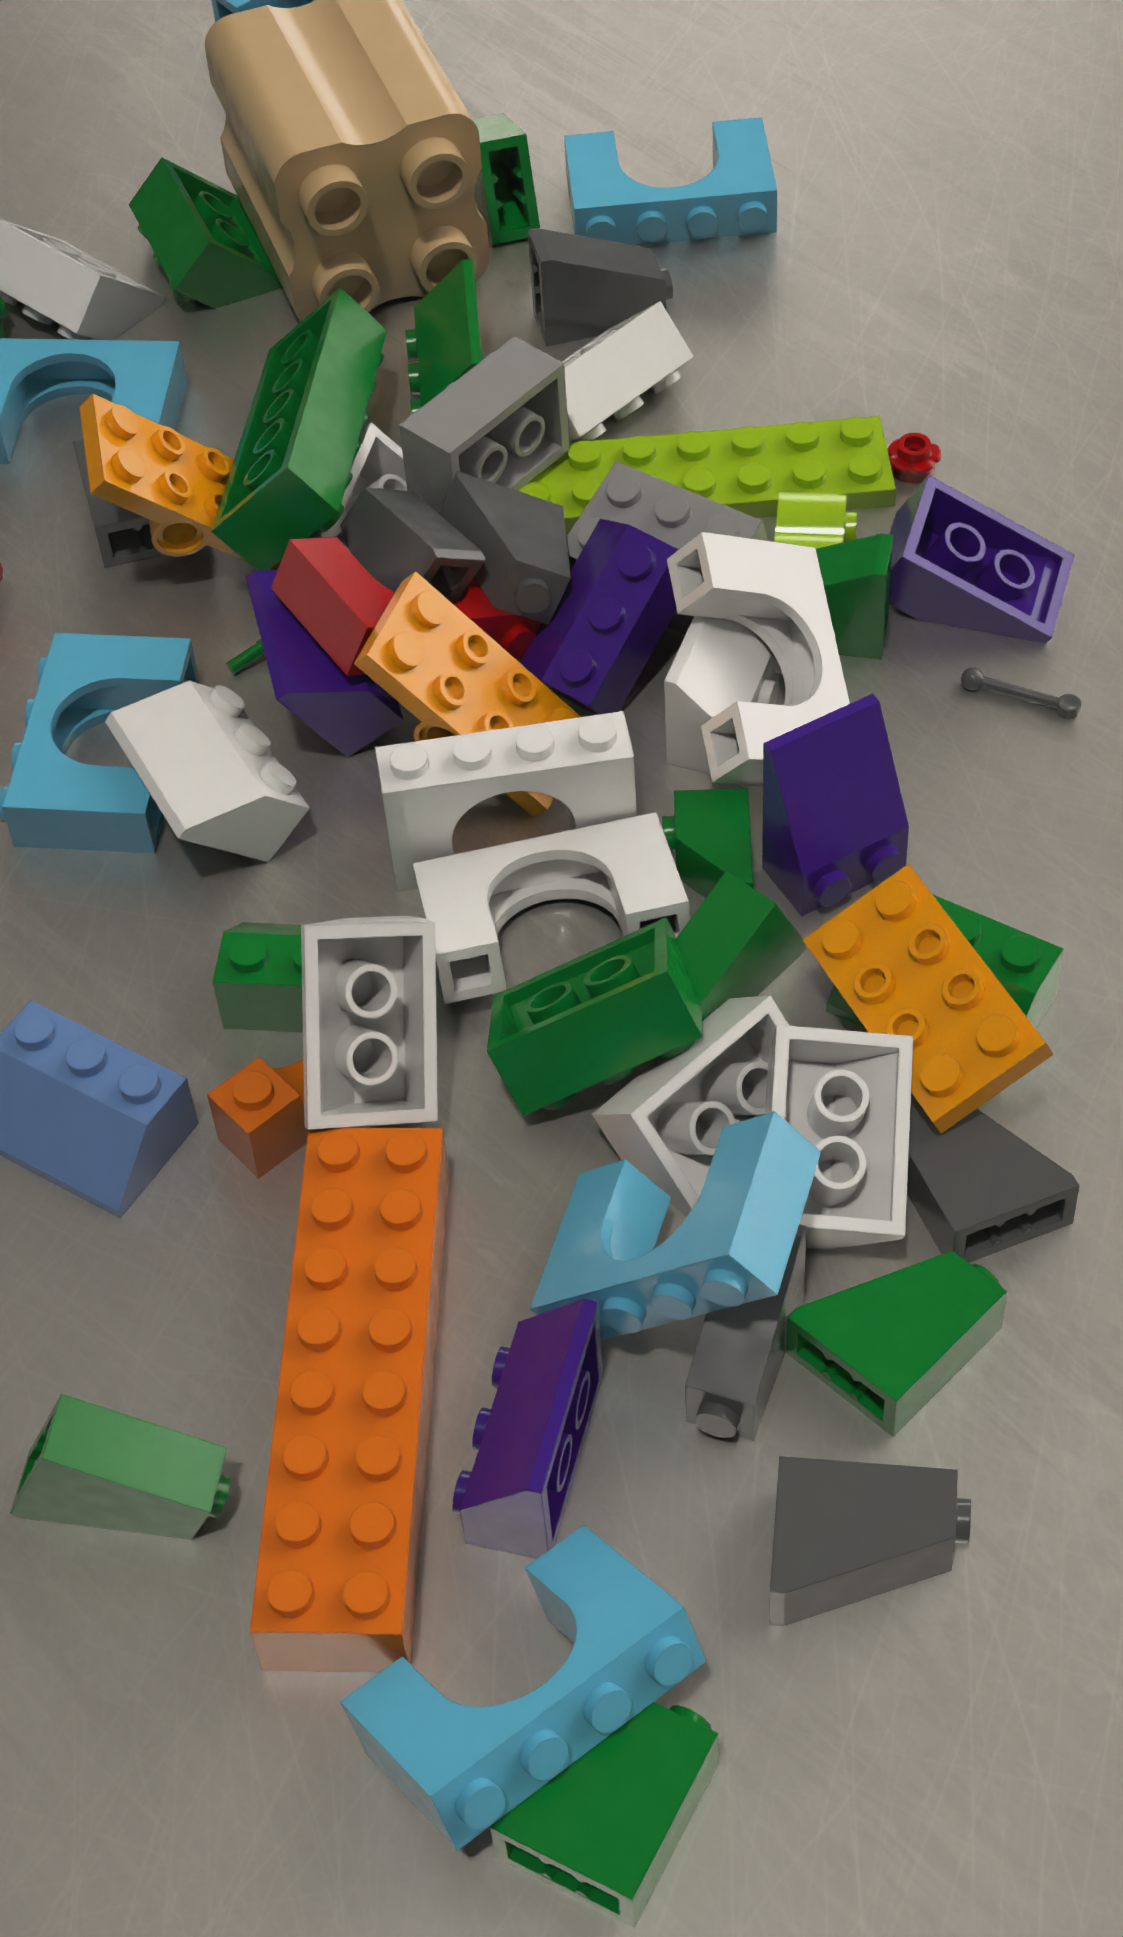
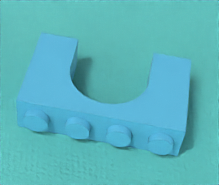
M762 117L712 122L714 169L699 181L669 188L641 184L628 177L622 171L618 162L614 131L565 135L566 178L574 235L629 245H645L777 232V186Z
M0 338V464H10L20 428L26 417L40 405L67 395L95 394L112 403L123 405L142 417L162 426H168L176 431L188 384L180 341Z
M54 633L48 656H42L38 664L39 686L35 698H29L26 703V729L22 742L17 741L13 746L11 757L12 775L9 785L2 786L0 789V820L7 822L14 847L155 854L164 815L134 767L83 764L67 757L65 753L77 737L88 729L104 723L111 712L189 680L199 683V674L191 639Z
M775 1111L723 1127L697 1202L676 1231L655 1249L654 1247L671 1197L626 1159L580 1173L530 1310L539 1315L581 1299L598 1301L601 1340L778 1295L821 1151Z
M585 1525L525 1567L548 1621L574 1643L565 1663L543 1685L523 1697L499 1705L486 1707L461 1705L452 1702L440 1694L402 1656L340 1701L366 1755L456 1851L706 1662L684 1606Z

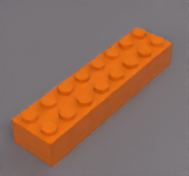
M326 1128L308 1130L250 1624V1635L262 1671L380 1673L402 1656L411 1664L450 1174L443 1128Z

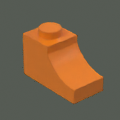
M258 1057L207 1094L218 1140L258 1179L307 1144L308 1129L304 1125L303 1059L288 1066L271 1068Z

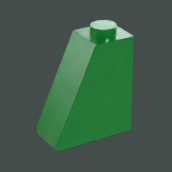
M504 113L473 119L479 131L482 169L475 184L474 198L480 213L487 223V233L492 245L528 238V230L540 228L527 135Z
M881 533L816 549L838 653L841 656L882 659L889 617L893 534Z
M727 871L676 938L701 1006L702 1021L730 998L758 996L797 960L807 948L802 940L803 937L775 902Z
M949 1251L796 1307L787 1316L786 1353L894 1437L1002 1329L1007 1291L1001 1287L997 1278L988 1269L978 1264L971 1265L955 1252Z
M61 1394L29 1450L10 1514L23 1519L192 1540L207 1517L217 1519L224 1507L231 1482L230 1477L221 1474L227 1447Z
M655 1702L651 1703L492 1824L490 1831L495 1857L635 1928L719 1765V1733L712 1730L711 1725L705 1718L689 1708L673 1705L670 1709H667Z

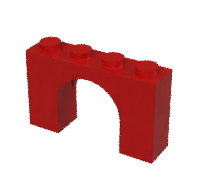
M337 537L289 540L271 589L347 676L365 674L354 662L395 592L378 582ZM474 578L457 602L453 604L515 659H521L524 656L526 650L536 638V632L541 625L540 622L494 608Z

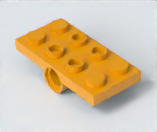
M92 394L79 407L90 493L149 519L152 544L162 554L174 557L187 556L198 552L205 545H208L245 561L211 532L234 459L222 454L215 448L204 446L189 439L168 426H162L142 417L123 405L112 403ZM281 561L276 563L269 570H277L280 566Z
M416 571L402 580L354 662L359 669L420 720L414 730L415 741L581 717ZM516 791L506 793L533 817L548 810L554 799L550 795L539 792Z
M909 864L802 939L868 1032L913 1036L911 1093L941 1134L1054 1055L1046 1041Z

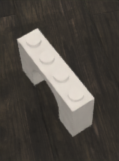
M701 532L667 558L677 613L730 620L746 626L756 633L773 652L780 665L785 683L784 705L736 701L701 725L712 783L763 786L764 742L850 704L817 553L814 547Z
M624 711L375 747L397 891L417 888L413 863L454 855L452 836L459 819L471 807L495 795L516 791H531L550 795L568 807L571 830L637 816L634 754Z
M656 812L413 863L424 919L435 921L436 971L444 1004L507 990L497 936L502 926L513 915L531 905L554 899H580L593 902L606 908L615 916L623 937L663 918H667L675 938H677L691 919L689 901Z

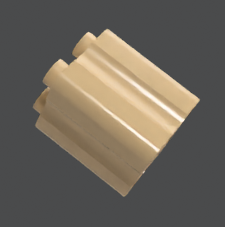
M315 0L294 8H277L266 5L227 15L211 26L205 38V52L211 84L226 112L225 126L220 137L226 173L300 321L305 319L340 287L362 308L369 312L376 306L395 298L407 296L424 298L461 260L473 259L475 282L483 276L487 270L490 258L487 223L477 208L474 198L475 184L482 169L479 131L402 0Z

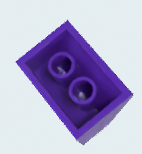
M600 518L570 571L571 579L549 625L541 623L536 632V638L526 650L520 663L552 692L595 715L619 712L677 609L667 558L677 552L678 549L629 524Z
M278 570L253 571L246 576V581L275 697L278 702L346 757L351 756L404 721L399 702L366 674L347 676L275 594L271 586Z
M581 1299L519 1321L511 1347L501 1346L499 1348L492 1372V1388L497 1389L491 1409L482 1407L475 1422L472 1439L473 1450L478 1451L472 1472L461 1471L453 1496L452 1510L454 1514L461 1515L465 1544L533 1559L539 1558L555 1546L603 1378L598 1301Z

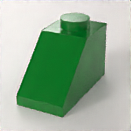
M748 788L674 791V816H662V827L671 853H676V868L681 881L704 898L709 895L726 871L753 888Z

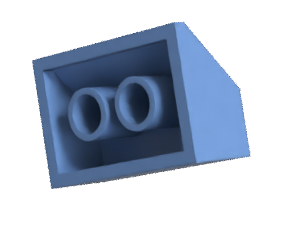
M30 1000L0 1033V1156L121 1219L199 1124L188 1080L186 1077Z

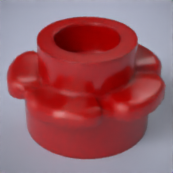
M921 433L905 434L900 439L894 440L887 449L893 475L905 483H921L928 474L933 476L935 463L941 460L939 446L931 444L930 439Z

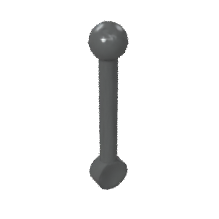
M968 668L962 673V685L968 690H977L981 687L1056 709L1057 714L1064 719H1074L1080 714L1082 702L1080 698L1073 694H1064L1060 698L985 677L981 670L977 668Z

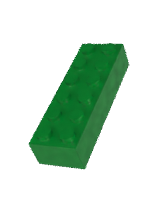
M341 287L269 349L211 530L213 534L256 570H269L281 561L289 540L307 539L317 530L322 533L328 531L336 524L344 511V506L341 503L345 489L353 478L350 469L353 458L361 447L358 439L361 428L369 416V413L366 411L369 398L377 386L374 378L377 368L384 359V355L381 352L387 330Z

